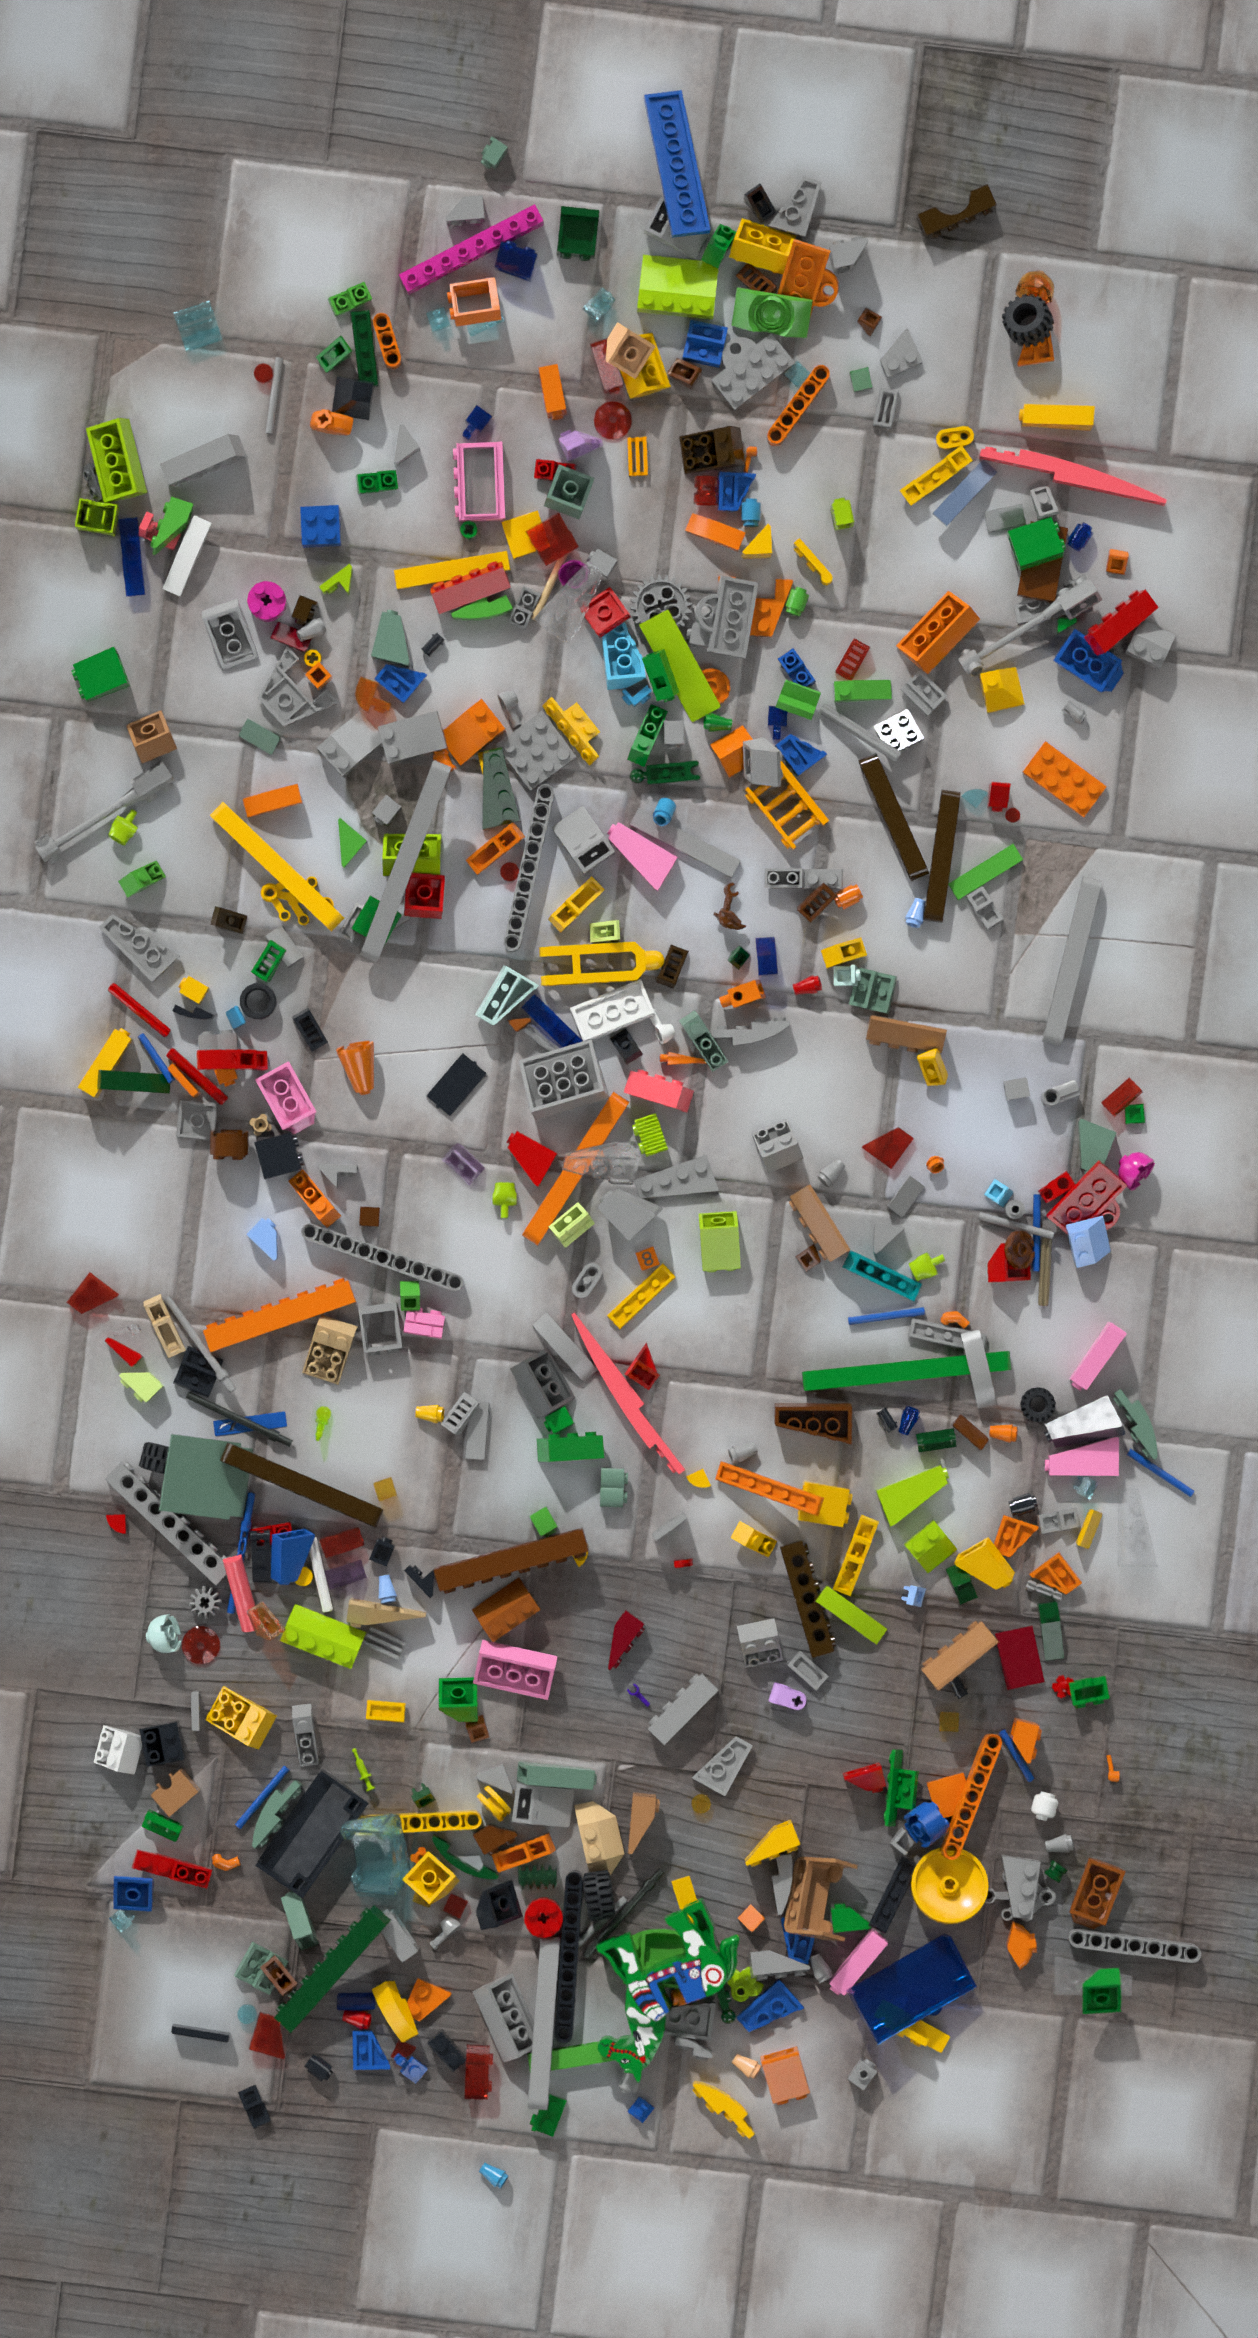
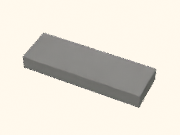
M480 1402L468 1422L465 1458L484 1460L489 1402Z

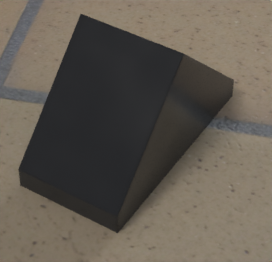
M760 183L744 194L745 202L761 223L776 213L773 204Z

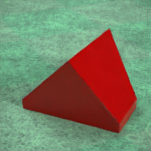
M646 1342L625 1372V1375L647 1390H650L660 1375L657 1373Z

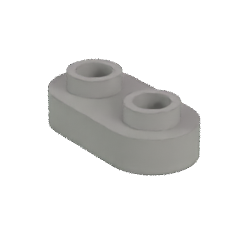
M589 1263L585 1265L572 1285V1292L576 1297L585 1298L590 1294L602 1275V1270L598 1264ZM590 1269H595L596 1274L594 1276L589 1275L588 1271ZM579 1285L585 1286L584 1292L578 1291Z

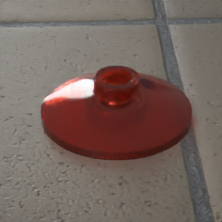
M606 402L597 409L594 415V426L597 432L606 439L616 440L624 437L632 425V416L629 409L620 402ZM615 416L617 420L611 423L609 418Z
M196 1626L184 1635L182 1650L189 1661L195 1664H207L217 1657L220 1651V1639L211 1628ZM198 1642H202L204 1644L203 1649H199L197 1647Z

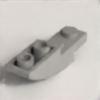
M765 868V888L817 889L824 882L830 889H843L842 869Z
M785 1017L774 1018V1021H767V1018H755V1022H751V1029H748V1026H736V1030H728V1026H717V1030H713V1038H732V1046L756 1043L780 1033L790 1026V1021H786Z

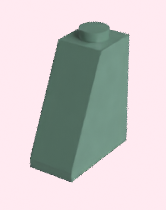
M388 609L387 612L382 611L371 657L409 667L410 661L402 618L398 615L397 611Z
M1080 1118L1078 1121L1080 1169L1084 1170L1083 1174H1086L1098 1160L1103 1164L1105 1163L1117 1132Z
M294 1892L285 1894L281 1900L295 1942L301 1950L318 1945L319 1940L304 1899Z

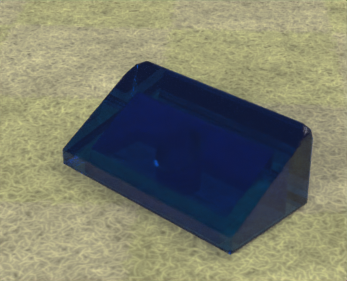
M373 1992L338 1993L337 2010H374L376 2008V1999Z

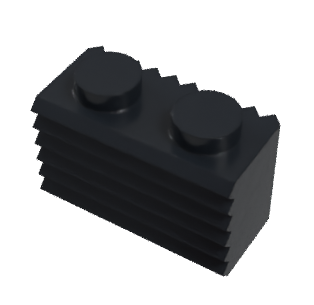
M444 2029L438 2031L428 2040L427 2044L452 2072L466 2062L467 2055H464L459 2050V2047H456V2044H454V2041H451L449 2035H446Z

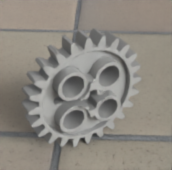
M658 575L657 580L650 576L651 582L649 583L644 579L645 586L637 585L640 591H633L637 598L631 599V602L635 603V605L631 606L630 609L636 610L631 616L638 617L635 624L649 620L650 616L654 613L660 614L671 607H675L678 609L679 614L673 617L677 626L685 627L682 621H689L686 614L692 613L690 609H687V607L692 606L691 602H687L691 595L684 594L687 588H680L682 582L676 585V578L668 581V575L665 576L664 580L661 579L660 575ZM663 590H671L673 593L672 597L669 599L662 596ZM647 595L652 596L654 603L651 605L645 604L643 601L644 597ZM672 600H677V603L664 606L662 611L660 608H657L650 612H645L646 609L657 607L658 602L666 604Z

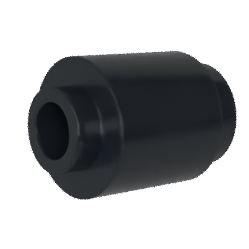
M1030 1493L1012 1498L1013 1500L1008 1501L1013 1516L1036 1511L1035 1507L1038 1506L1035 1495L1031 1496Z
M314 2054L304 2065L307 2068V2072L321 2082L323 2079L327 2081L333 2073L331 2070L333 2066L320 2056H315Z

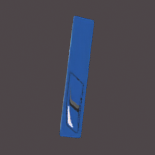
M284 1411L245 1417L268 1429L287 1426ZM231 1419L213 1421L215 1436L254 1431Z

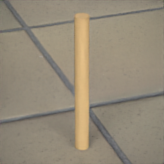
M562 549L531 616L532 620L538 621L569 551Z

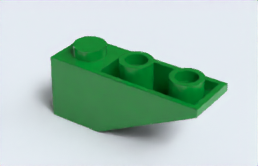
M650 704L627 760L645 767L667 716V710Z

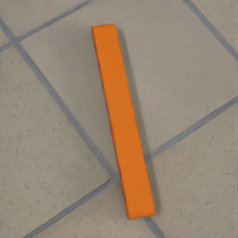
M615 1092L611 1094L524 1230L523 1237L537 1246L539 1245L549 1226L557 1217L628 1106V1100Z

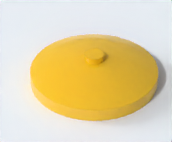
M954 1847L946 1849L948 1856H952L955 1852ZM937 1848L923 1856L914 1869L911 1879L913 1899L921 1912L936 1922L957 1924L969 1920L979 1912L986 1900L988 1893L986 1871L981 1862L966 1850L962 1849L957 1859L949 1860L941 1855V1848Z

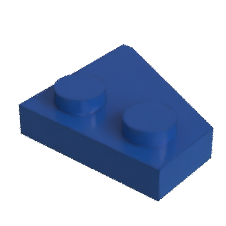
M386 664L374 680L404 704L427 677V674Z
M792 734L775 745L781 751L782 758L797 777L827 755L823 750L820 751L812 747L811 744L802 742Z
M781 1917L788 1957L808 1964L815 1938L786 1932L784 1928L785 1918Z
M353 2030V2070L391 2069V2065L373 2031Z

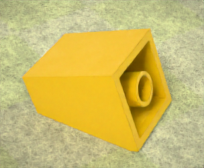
M808 1481L803 1482L802 1490L824 1497L819 1516L798 1510V1520L843 1527L844 1524L848 1523L849 1513L846 1512L847 1505H851L853 1495L849 1493L850 1489Z

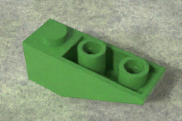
M172 496L170 502L165 503L163 508L164 518L159 519L156 529L159 532L157 537L153 536L150 547H153V555H156L187 528L193 512V503Z

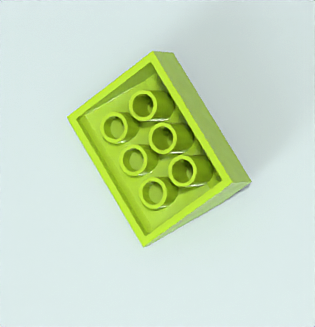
M643 255L637 312L713 320L718 268L700 260Z

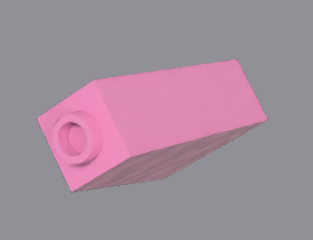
M619 822L617 825L613 824L607 833L610 835L608 840L652 888L658 891L678 857Z
M1108 1322L1070 1377V1380L1073 1381L1071 1385L1079 1391L1082 1388L1087 1390L1127 1333L1113 1323Z
M1119 1437L1107 1438L1048 1455V1460H1045V1471H1048V1475L1119 1476Z
M873 1928L869 1929L828 1981L831 1985L830 1989L837 1995L841 1993L845 1996L887 1946V1939Z

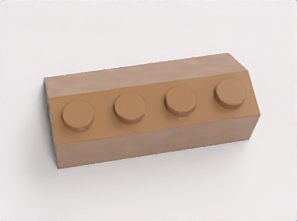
M871 1015L865 1040H869V1044L880 1046L881 1043H886L888 1048L899 1049L900 1046L907 1047V1051L918 1053V1050L927 1052L938 1048L941 1054L947 1030Z
M810 1184L790 1196V1206L794 1212L798 1210L801 1217L798 1219L804 1228L808 1226L811 1231L809 1237L814 1244L818 1243L821 1247L819 1253L824 1261L828 1259L831 1262L850 1251L849 1246Z

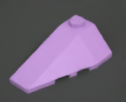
M571 430L565 431L560 434L561 438H558L568 462L603 446L601 439L576 430L573 432Z

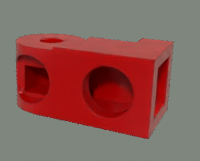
M1065 1171L1039 1189L1038 1192L1045 1203H1048L1070 1190L1075 1185V1182L1069 1173Z

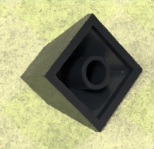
M337 376L332 412L352 418L369 420L375 382Z
M512 1880L482 1892L476 1909L481 1930L496 1928L523 1917Z

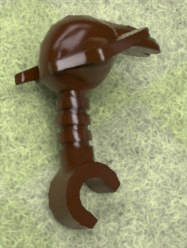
M731 882L724 887V894L726 896L723 908L720 909L719 914L714 912L713 915L722 927L742 930L746 928V925L741 924L742 921L737 915L730 911L732 899L739 894V892L732 893L730 891V887L735 885Z

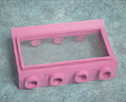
M503 442L456 443L457 448H453V460H457V467L454 468V479H458V487H454L455 498H458L459 506H455V517H459L460 522L506 521Z

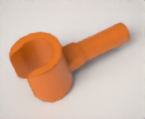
M749 446L746 449V462L743 472L748 473L751 457H757L756 446Z
M1107 1755L1108 1779L1112 1782H1118L1120 1772L1113 1771L1111 1755Z

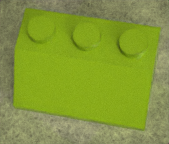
M384 834L383 876H390L405 834ZM426 834L412 873L440 875L441 834Z

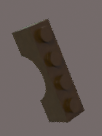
M987 184L970 191L969 204L962 212L949 215L933 207L917 214V220L925 238L931 237V239L941 236L942 231L947 229L949 232L959 228V224L963 222L969 224L977 220V216L983 214L985 217L994 213L997 204Z

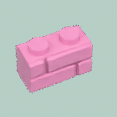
M423 1308L407 1311L403 1333L442 1339L445 1316L442 1315V1311L436 1310L424 1313Z

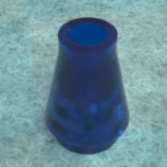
M906 1406L902 1410L898 1432L909 1435L920 1418V1411L918 1409Z

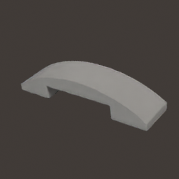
M547 1312L533 1324L534 1328L583 1382L597 1370L595 1365Z
M980 1330L960 1334L977 1408L997 1405Z

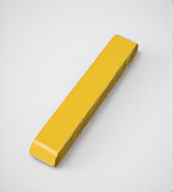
M476 1810L360 1815L358 1820L363 1823V1828L356 1830L352 1827L350 1831L353 1834L362 1835L468 1830L478 1828L481 1825L482 1816ZM476 1815L479 1821L477 1824L472 1825L468 1822V1817ZM457 1816L459 1824L451 1825L449 1817ZM414 1817L419 1818L421 1825L413 1827L410 1824V1820ZM431 1817H438L440 1824L432 1826L429 1822ZM398 1818L402 1825L399 1828H394L391 1825V1821ZM379 1819L383 1824L382 1828H373L372 1821Z

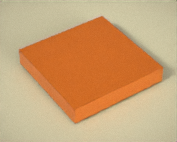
M964 1772L926 1782L931 1801L937 1804L943 1818L953 1816L966 1783ZM968 1793L967 1799L969 1802H972L970 1794Z

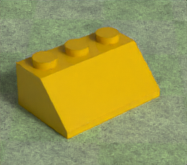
M742 218L734 237L729 257L736 261H742L783 275L791 246L796 236Z
M653 333L639 335L655 345V348L636 379L620 370L630 399L643 397L671 387Z

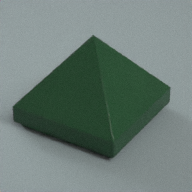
M738 946L730 953L727 961L739 970L750 954L741 946Z

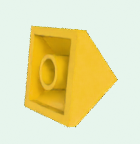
M769 524L742 551L741 557L743 559L771 558L772 539L771 526Z

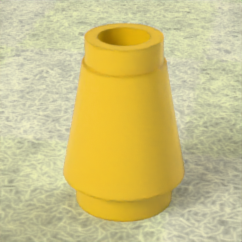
M440 1405L417 1406L415 1417L438 1424V1422L444 1420V1407H440Z

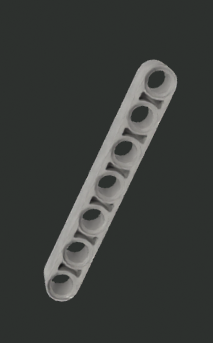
M1079 1928L1072 1929L1068 1934L1070 1944L1076 1948L1195 1963L1201 1957L1200 1949L1192 1943ZM1076 1933L1082 1935V1940L1078 1943L1072 1941V1937ZM1094 1936L1101 1937V1943L1099 1945H1093L1091 1943V1940ZM1114 1938L1120 1939V1945L1117 1948L1110 1946V1942ZM1132 1941L1139 1942V1948L1137 1950H1131L1129 1948V1945ZM1152 1943L1158 1944V1950L1155 1953L1149 1952L1148 1949ZM1176 1946L1178 1950L1175 1955H1169V1947ZM1191 1948L1197 1951L1196 1956L1193 1958L1187 1957V1951Z

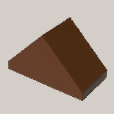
M676 358L667 375L692 390L702 375V369Z
M273 1956L260 1967L282 1996L298 1985L276 1956Z

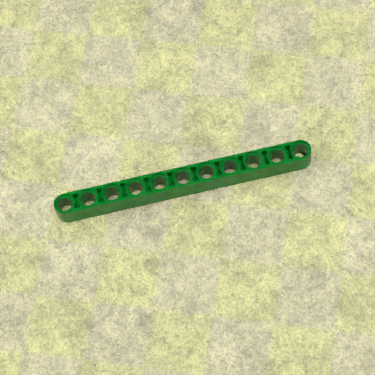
M1010 1351L985 1353L990 1372L1012 1370ZM966 1355L804 1371L802 1372L803 1390L810 1391L968 1375L970 1371Z

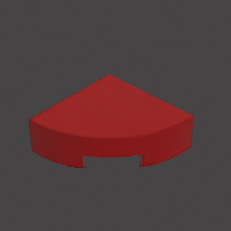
M126 1514L106 1515L107 1522L113 1530L126 1534Z
M693 1558L674 1560V1568L690 1567L693 1565Z

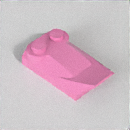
M289 1061L255 1079L282 1130L296 1134L314 1124L317 1111Z

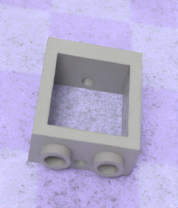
M397 1302L358 1307L364 1353H368L369 1356L380 1355V1351L387 1350L388 1354L399 1352V1348H403ZM393 1310L397 1344L369 1347L365 1314Z
M386 1909L383 1913L391 1921L381 1933L401 1962H404L418 1952L419 1946L394 1909L390 1912Z

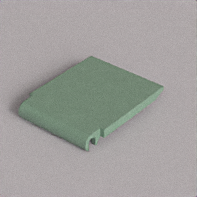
M171 1434L159 1511L230 1519V1516L243 1517L250 1474L221 1462L220 1459L227 1443L252 1453L254 1449L241 1447V1443Z

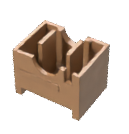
M183 1768L174 1775L172 1772L169 1774L172 1780L171 1787L165 1788L158 1783V1789L151 1794V1797L168 1817L201 1790Z

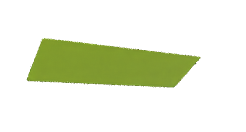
M665 610L641 623L639 626L653 652L665 649L679 689L677 696L691 722L719 709L721 706L669 610Z

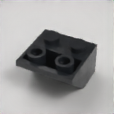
M179 1720L139 1729L146 1767L186 1759Z

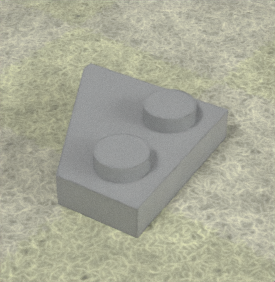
M908 328L904 330L880 360L887 378L923 363Z

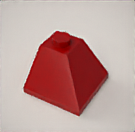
M1001 1243L987 1263L988 1282L1031 1280L1030 1266L1022 1269L1013 1268L1006 1259L1005 1243Z
M879 1762L843 1773L846 1781L866 1791H872V1793L883 1791V1787L886 1786Z

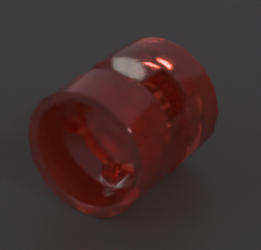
M695 476L694 488L697 492L694 493L693 504L700 506L718 505L719 494L716 490L719 489V477ZM703 488H710V491L702 490V489H703Z

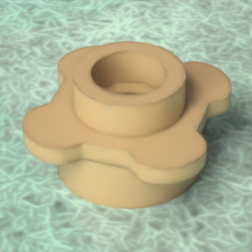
M261 1114L256 1119L252 1118L249 1122L253 1126L256 1136H260L263 1132H269L272 1129L265 1114Z

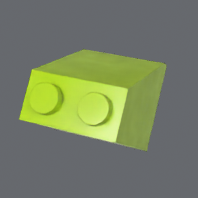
M737 1211L699 1213L702 1271L716 1272L717 1270L734 1271L741 1269Z

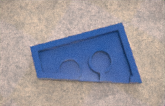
M778 1979L742 2010L736 2018L750 2032L781 2017H786L795 2011H800L804 2009V2006L783 1982Z

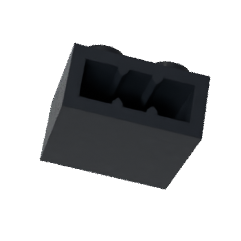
M292 1132L254 1142L264 1180L302 1170L301 1166L305 1165L302 1154L298 1155L296 1147H299L297 1135L293 1136Z

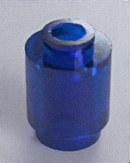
M1084 522L1082 524L1077 523L1068 537L1067 545L1080 552L1094 534L1091 531L1092 527Z

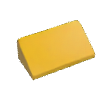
M934 1048L918 1055L917 1060L927 1086L945 1085L948 1073L939 1049Z
M1093 1509L1088 1510L1076 1540L1077 1545L1087 1549L1090 1548L1102 1518V1513Z

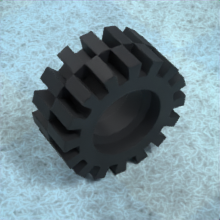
M1041 1387L1027 1390L1020 1401L1023 1415L1034 1422L1046 1421L1055 1411L1056 1402L1054 1396L1050 1391ZM1035 1397H1041L1045 1401V1408L1041 1412H1035L1031 1408V1401Z

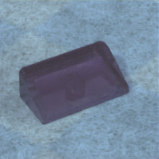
M456 1143L442 1158L468 1185H471L485 1170V1167L459 1143Z

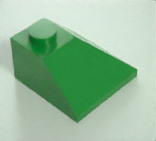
M474 1677L439 1678V1711L458 1722H478L477 1684H473Z
M1119 1968L1099 1969L1082 1984V2013L1121 2012V1978Z

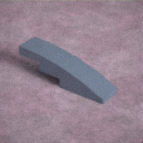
M983 459L933 512V515L947 527L996 475L997 471Z

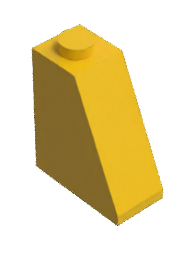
M989 1537L959 1553L954 1562L957 1567L995 1590L1001 1587L1006 1588L1013 1582L1012 1579L1015 1572Z

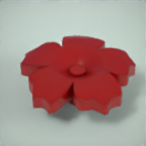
M1059 1675L1056 1679L1058 1683H1052L1051 1688L1054 1692H1057V1697H1066V1693L1071 1696L1069 1682H1074L1073 1678L1067 1677L1065 1679L1064 1675Z

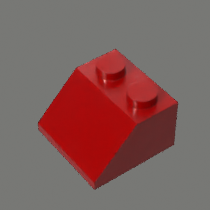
M411 873L405 889L403 916L442 919L445 875Z

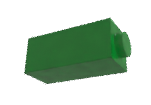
M665 649L645 655L642 660L656 700L668 702L675 699L674 696L679 693V689Z

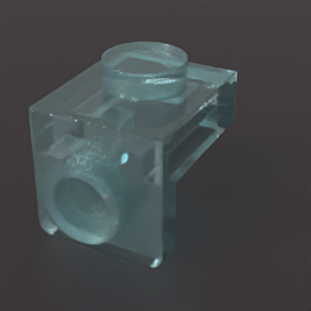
M601 287L597 294L584 305L583 310L597 322L612 307L615 298L610 292Z

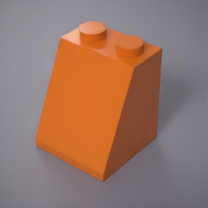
M797 2046L760 2056L773 2104L782 2105L788 2103V2099L791 2098L800 2100L807 2097L810 2090Z

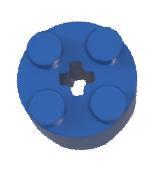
M923 1802L904 1816V1820L906 1819L907 1821L904 1824L907 1833L916 1843L918 1841L923 1843L922 1847L930 1846L945 1835L950 1826L934 1802Z

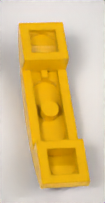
M961 445L947 455L946 458L899 491L909 505L912 506L956 475L973 460Z

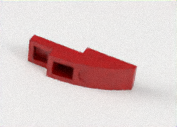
M247 1049L197 1050V1070H268L267 1051Z
M139 1849L136 1850L132 1869L206 1889L212 1873V1869Z

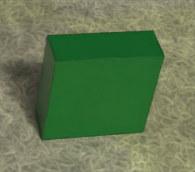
M1144 1104L1124 1105L1125 1124L1145 1123Z

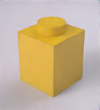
M190 976L187 979L183 978L178 986L180 988L179 993L198 1004H201L210 989Z

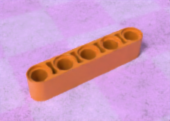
M818 365L813 369L769 429L767 441L770 445L779 446L783 443L825 386L830 376V371L826 366ZM822 370L826 373V377L818 379L815 375L816 372ZM807 386H812L815 392L808 395L804 389ZM800 401L804 407L801 410H796L793 407V403ZM790 417L792 424L786 426L782 423V419ZM773 432H778L781 435V439L774 441L770 435Z

